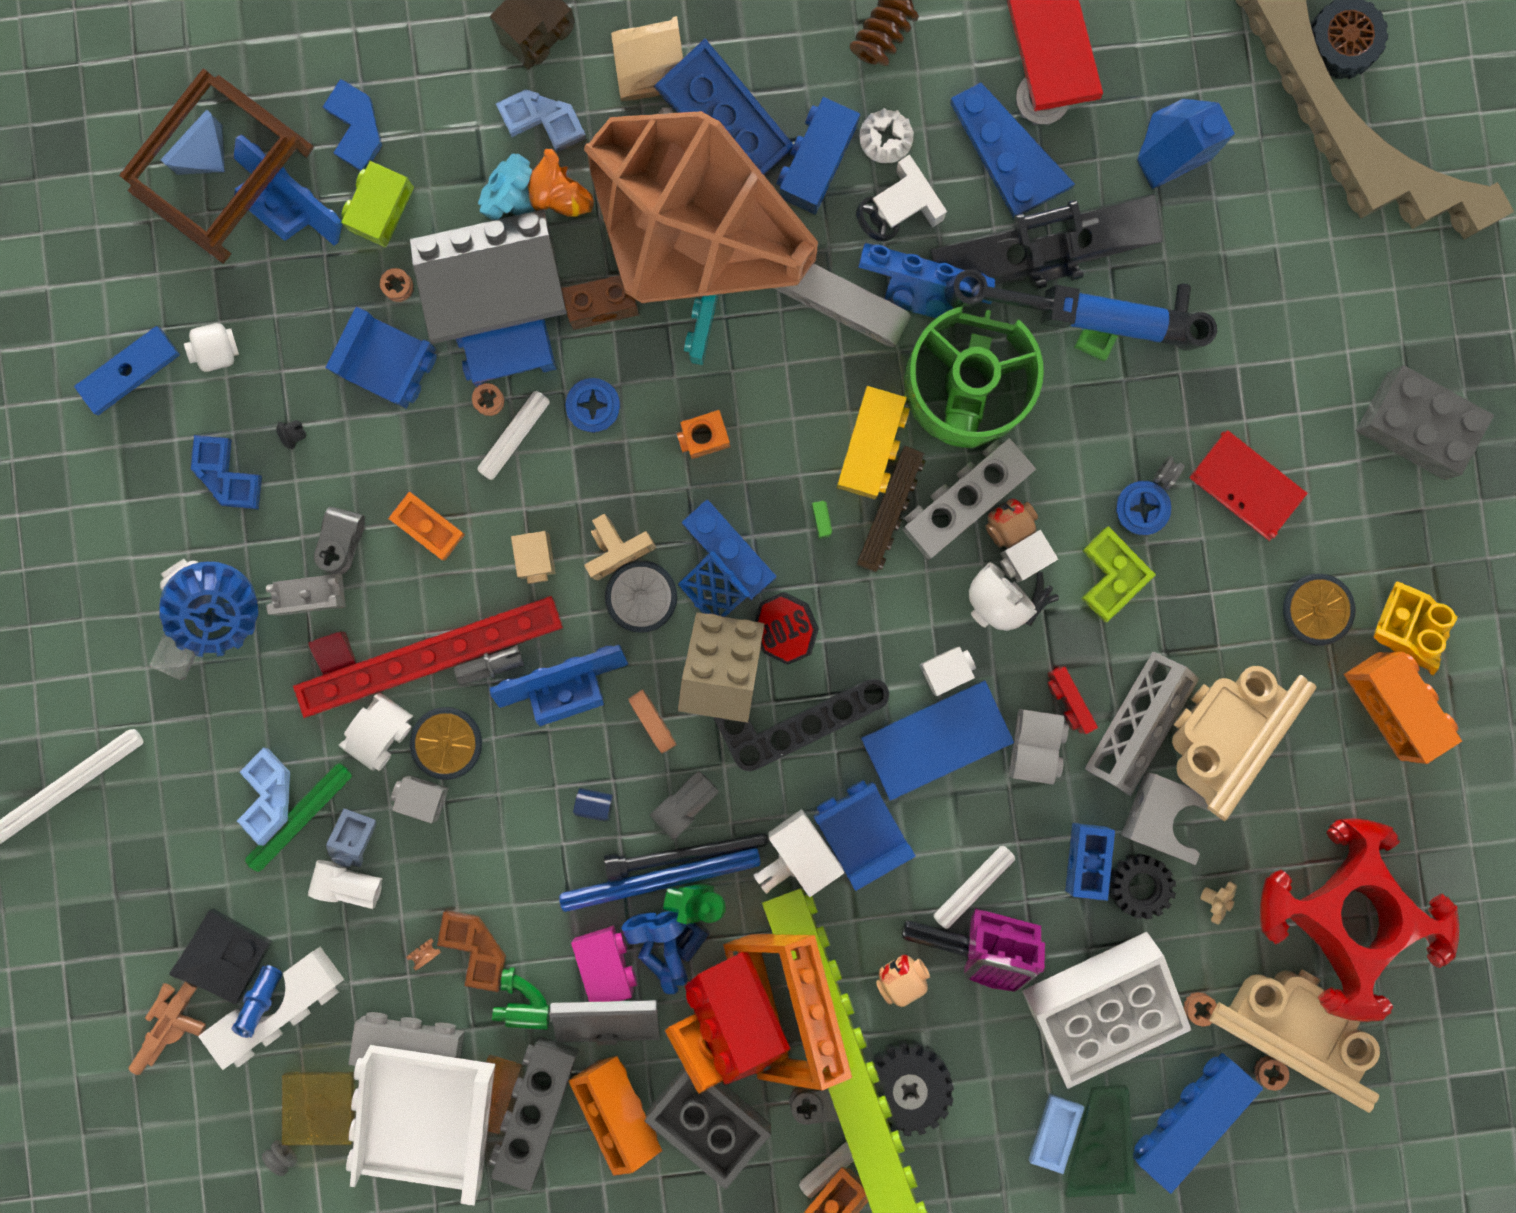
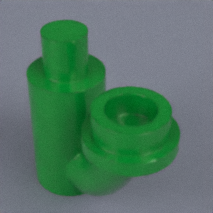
M510 967V970L503 969L501 990L507 991L508 994H513L515 988L529 999L530 1004L508 1002L507 1008L494 1007L492 1021L505 1022V1027L548 1030L550 1005H547L542 993L531 983L516 975L515 967Z

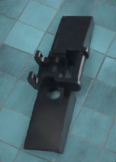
M1150 194L1082 211L1079 210L1078 202L1074 200L1067 202V206L1024 216L1022 213L1014 215V228L933 247L930 251L934 262L947 263L962 270H977L987 277L994 278L995 284L1028 276L1031 285L1035 290L1046 288L1047 281L1066 276L1072 281L1082 279L1084 275L1082 269H1079L1078 263L1160 243L1163 240L1155 194ZM1061 221L1067 225V230L1032 239H1029L1027 230ZM1083 228H1085L1089 232L1090 239L1086 246L1080 248L1078 236ZM1014 244L1021 245L1024 250V257L1017 264H1011L1007 259V251Z

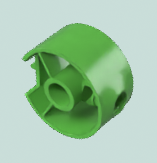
M957 307L937 317L922 332L907 362L904 375V390L912 415L925 431L943 443L961 448H974L1002 438L1027 416L1040 395L1044 367L1038 343L1029 329L1020 320H1017L1014 325L991 320L990 310H986L983 317L962 313L963 307ZM956 323L1007 334L1006 340L1014 346L1020 356L999 362L998 358L989 350L992 338L973 333L969 348L960 353L938 332L954 327ZM923 345L949 367L945 377L948 401L944 422L929 410L917 386L916 360L918 352ZM973 367L978 369L985 380L984 387L972 388L966 385L961 379L960 368ZM1025 368L1027 377L1026 397L1017 417L1009 424L998 429L977 432L979 423L982 422L987 397L997 386L1001 375Z

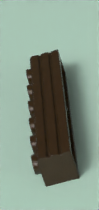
M908 446L903 447L856 566L876 573L878 569H883L886 561L883 555L886 549L889 551L894 541V538H891L894 530L898 531L902 522V519L899 518L902 510L906 511L910 499L907 496L909 491H914L918 480L915 479L917 471L921 472L926 460L923 459L925 453Z

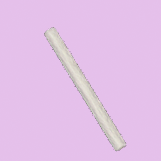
M135 729L127 730L0 819V844L141 746L143 738Z

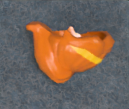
M545 149L544 157L534 168L530 176L528 192L531 206L535 210H547L550 208L554 212L567 217H576L592 212L594 207L592 194L577 181L572 180L566 175L567 166L560 167L559 158L552 149Z

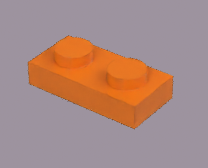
M408 492L388 518L443 561L447 559L465 536L461 530L411 492Z

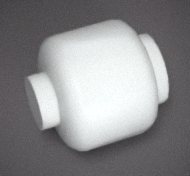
M220 323L192 329L189 333L190 342L184 343L190 364L197 362L199 368L204 372L229 367L234 363V356L239 355L231 328L225 329Z

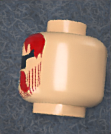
M904 954L879 970V979L876 981V984L888 1004L894 1003L899 1007H905L927 992L926 979L930 977V974L920 959L914 961L910 956Z

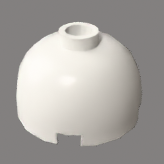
M991 562L977 574L971 583L969 600L974 607L971 615L984 628L990 624L998 630L1009 631L1016 629L1037 613L1034 610L1036 607L1025 592L1015 582L1011 583L1004 577L1006 573Z

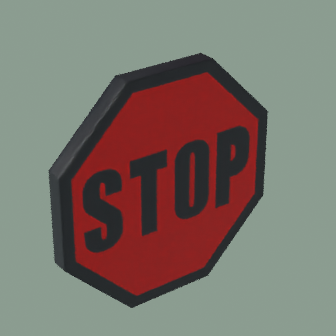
M785 592L760 602L755 622L764 623L761 648L764 654L786 665L812 655L819 627L809 604Z

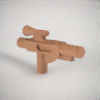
M184 982L178 993L168 1003L165 1000L175 989L171 985L163 983L157 1000L145 1017L147 1021H151L154 1016L159 1020L151 1032L146 1034L142 1048L128 1068L130 1072L141 1075L147 1064L150 1066L154 1065L167 1044L178 1041L185 1032L196 1036L204 1032L206 1023L182 1015L198 986Z

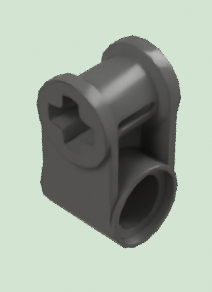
M329 506L323 517L320 537L314 552L315 563L320 569L331 574H344L351 568L358 542L364 531V515ZM337 554L340 556L338 562L328 561L329 555Z
M797 1087L792 1091L789 1097V1105L792 1115L797 1122L804 1125L840 1122L828 1088L821 1091ZM809 1098L811 1103L808 1107L809 1111H802V1099Z

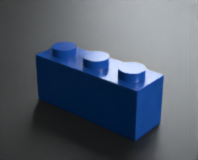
M825 97L822 98L818 107L814 105L811 107L805 121V125L809 126L804 137H797L791 150V155L795 157L790 167L784 166L776 183V185L780 186L779 195L784 201L816 215L857 129L860 113Z
M708 499L682 521L683 526L708 554L714 551L729 570L733 571L735 577L750 593L748 596L750 601L776 579L777 576Z

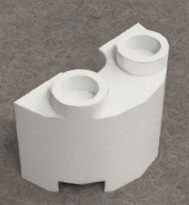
M380 692L374 696L367 710L363 707L344 733L346 739L339 744V747L372 771L375 769L380 771L392 755L387 750L393 741L396 740L400 743L411 730L412 726L408 723L413 718V715Z

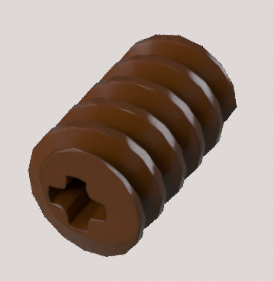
M879 0L878 7L874 8L871 11L870 18L865 20L863 30L858 31L856 34V41L850 43L849 48L851 52L868 64L876 65L878 63L888 66L890 60L884 53L895 55L897 52L896 47L891 42L902 44L904 37L899 30L908 33L912 28L906 19L915 22L919 18L917 11L913 9L912 0Z

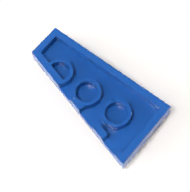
M981 82L951 98V106L1013 219L1014 215L1025 214L1074 187L1075 183Z

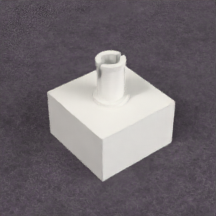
M801 809L768 832L769 840L778 851L779 858L759 873L754 874V877L759 884L762 883L761 888L767 894L769 890L792 875L793 878L796 877L808 896L811 897L844 874V870Z

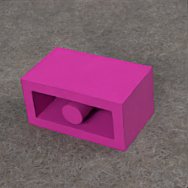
M613 925L575 937L571 944L589 1002L623 1001L632 998L634 993L633 987L638 986L633 966H626L623 954L627 953V946L622 932L616 933L615 926Z

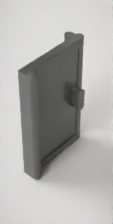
M656 1000L551 1003L549 1017L553 1021L556 1043L597 1042L598 1045H616L618 1041L660 1040Z

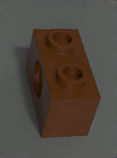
M620 275L562 288L568 319L573 330L639 315L636 299L625 293Z

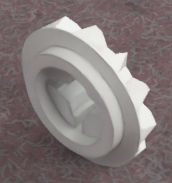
M883 108L878 112L870 113L868 118L862 123L859 136L860 144L865 154L872 160L879 163H894L905 157L911 149L914 131L909 119L901 115L898 110L891 111ZM890 124L893 125L892 135L896 139H889L887 143H884L883 147H880L882 135L877 131H885Z

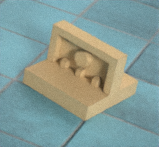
M603 514L592 520L596 529L592 530L591 533L599 548L606 553L586 563L584 566L590 577L599 581L615 572L624 564L635 561L657 548L646 531L623 543L611 520Z

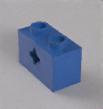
M1072 823L1065 891L1073 897L1108 901L1115 830L1105 826Z

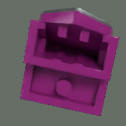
M975 908L971 916L969 954L964 966V976L967 979L991 989L1017 992L1038 974L1043 973L1045 968V943L1041 942L1040 925Z

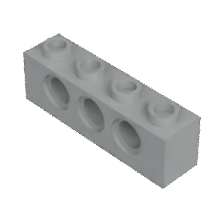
M1010 438L1003 444L998 439L982 452L986 457L977 466L971 461L956 474L960 479L956 484L949 488L945 483L930 496L934 501L930 506L923 510L919 505L904 518L908 524L902 531L927 560L934 557L1036 470ZM986 467H994L999 471L1000 481L998 483L992 484L985 479L984 470ZM966 488L973 492L975 497L973 505L965 506L958 500V491L960 489ZM941 510L948 515L949 523L947 527L938 528L933 524L931 517L934 511Z

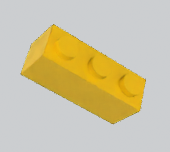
M870 386L866 387L836 488L871 499H876L879 492H886L891 475L885 472L888 459L895 461L900 441L895 440V435L898 427H905L910 408L904 407L907 397Z

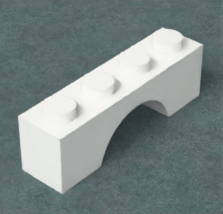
M321 947L309 953L283 973L285 980L284 1000L275 1014L261 1017L252 1038L241 1037L231 1029L241 1012L238 1008L198 1036L222 1070L232 1063L238 1068L255 1055L252 1048L262 1042L266 1047L280 1037L283 1033L279 1028L288 1021L295 1026L311 1014L307 1007L316 1000L323 1005L339 993L335 986L341 983L344 978Z

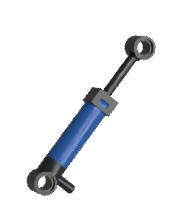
M966 269L958 273L946 283L944 289L947 303L953 308L963 307V309H967L976 303L987 300L1042 311L1041 325L1057 328L1077 327L1176 345L1184 351L1194 350L1210 344L1217 334V324L1210 314L1205 312L1188 313L1191 286L1184 283L1177 286L1174 310L1079 293L1080 289L1055 285L1047 289L1044 297L988 287L985 277L974 269ZM960 282H966L971 287L972 294L970 298L965 297L961 293ZM1191 324L1198 330L1197 339L1190 332Z

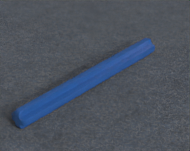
M757 848L733 852L623 878L620 881L606 882L563 892L559 895L560 906L564 912L755 868L760 866L761 860Z

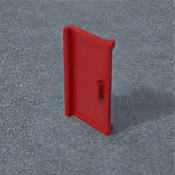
M1228 430L1220 434V439L1189 476L1193 482L1268 541L1276 537L1279 529L1308 494Z

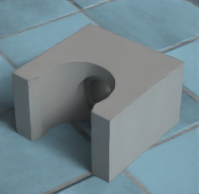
M1145 771L1121 835L1196 865L1200 853L1196 849L1178 842L1173 832L1174 818L1180 810L1187 806L1194 805L1200 809L1210 810L1207 809L1208 805L1205 802V798L1192 788Z

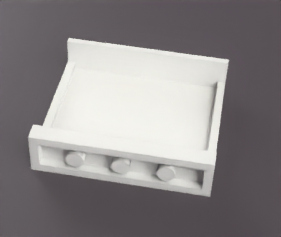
M370 1045L364 1058H358L354 1071V1079L359 1080V1087L354 1092L351 1110L356 1111V1119H353L349 1131V1141H353L354 1144L353 1149L349 1152L346 1164V1171L351 1172L350 1187L356 1186L361 1174L461 1189V1204L475 1206L482 1185L495 1064Z

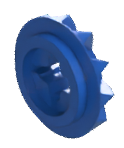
M588 378L579 381L570 389L565 406L570 421L578 429L595 433L607 430L617 420L620 401L616 390L608 382L598 378ZM592 392H595L598 403L607 405V407L596 410L594 419H592L589 409L579 406L584 405V403H590Z
M1134 482L1128 485L1117 497L1118 501L1115 511L1118 514L1120 524L1133 534L1145 536L1156 533L1167 524L1170 518V498L1166 491L1154 482ZM1141 494L1145 505L1157 507L1147 512L1146 518H1142L1140 512L1130 511V508L1140 504Z

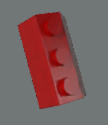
M741 952L699 973L684 986L687 1002L694 1009L700 1024L701 1035L709 1045L714 1057L715 1069L722 1076L725 1085L760 1072L791 1050L748 952Z

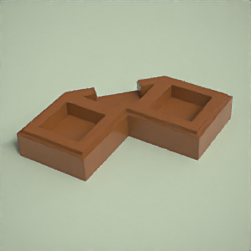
M445 910L442 916L437 946L471 952L464 986L499 992L506 961L505 953L479 916Z

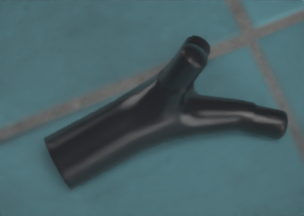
M1043 572L1036 573L1037 585L1031 601L1036 608L1034 610L1037 613L1026 622L1029 626L1033 624L1045 606L1059 600L1057 594L1049 596L1053 591L1052 586L1048 585L1044 589Z

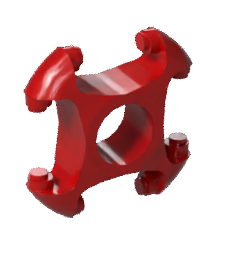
M1338 819L1329 826L1326 833L1335 844H1349V854L1345 861L1323 887L1300 900L1295 899L1291 895L1292 887L1290 884L1292 880L1286 872L1279 870L1266 877L1260 900L1261 931L1269 941L1278 944L1289 935L1287 930L1290 926L1285 920L1288 918L1292 919L1321 947L1342 983V991L1329 988L1318 996L1325 1012L1352 1021H1383L1391 1014L1393 1005L1385 996L1373 994L1375 981L1400 951L1423 937L1430 943L1427 947V958L1432 965L1441 968L1454 960L1460 933L1458 908L1449 897H1446L1443 893L1439 894L1429 902L1431 907L1428 909V912L1432 915V918H1430L1402 891L1388 871L1379 851L1382 849L1389 851L1400 843L1398 835L1391 826L1366 819ZM1352 890L1364 894L1372 901L1378 912V933L1373 942L1367 947L1360 946L1352 940L1342 924L1341 910L1343 902Z

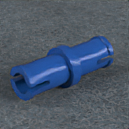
M269 965L261 967L252 990L247 991L243 998L244 1006L231 1028L235 1034L244 1038L253 1037L263 1013L268 1011L272 1004L270 998L283 976L280 970Z

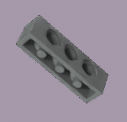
M541 1036L535 1046L528 1045L522 1065L528 1066L524 1079L517 1078L511 1098L516 1099L513 1112L506 1111L500 1131L505 1133L502 1145L495 1144L489 1160V1165L494 1166L491 1179L531 1191L579 1049L562 1043H556V1041ZM540 1071L548 1073L552 1083L546 1086L540 1085L535 1080V1073ZM527 1105L536 1106L541 1116L535 1119L529 1118L524 1113V1107ZM518 1138L525 1140L529 1145V1150L524 1152L518 1151L513 1146V1140Z

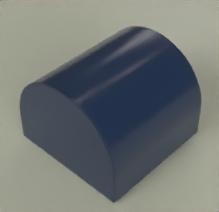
M579 788L573 813L579 817L607 822L610 819L614 795Z
M700 922L685 924L686 927L683 932L676 937L677 952L685 961L690 962L710 934L709 930Z

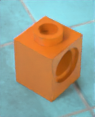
M720 410L680 422L682 432L676 434L682 453L689 451L691 459L730 447V441ZM699 428H707L711 431L712 437L709 442L698 444L692 439L693 433Z

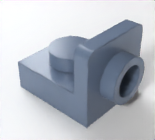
M344 808L326 844L331 860L347 868L351 864L361 867L364 861L362 855L376 828V820Z

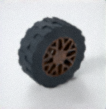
M1333 0L1329 6L1326 5L1310 24L1317 49L1329 75L1336 77L1335 79L1342 80L1347 77L1350 79L1354 78L1357 74L1361 75L1379 58L1386 48L1385 43L1389 35L1387 33V21H1384L1383 13L1380 10L1378 11L1372 2L1368 3L1364 0Z

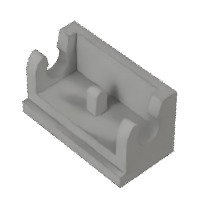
M340 573L277 581L266 586V591L270 592L272 597V603L267 605L268 615L283 616L346 607L343 578Z

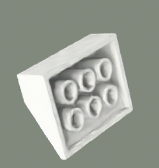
M1147 932L1022 990L1067 1089L1191 1031L1165 957Z

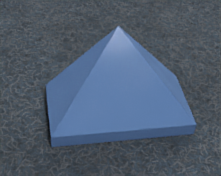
M206 110L163 156L161 161L177 175L225 172L223 125Z

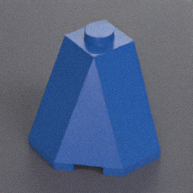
M1181 99L1152 114L1137 161L1151 188L1154 189L1211 161L1235 133L1219 103Z

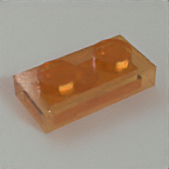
M490 1054L486 1063L495 1064L488 1131L499 1134L522 1064Z

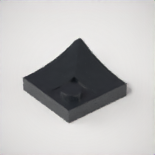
M211 909L207 912L195 935L169 975L205 989L233 1004H237L240 1002L273 941L219 911Z

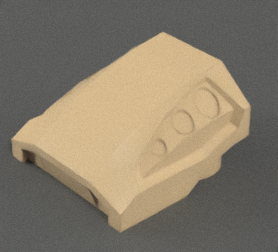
M677 16L669 21L622 29L611 33L621 102L660 95L653 86L683 59Z

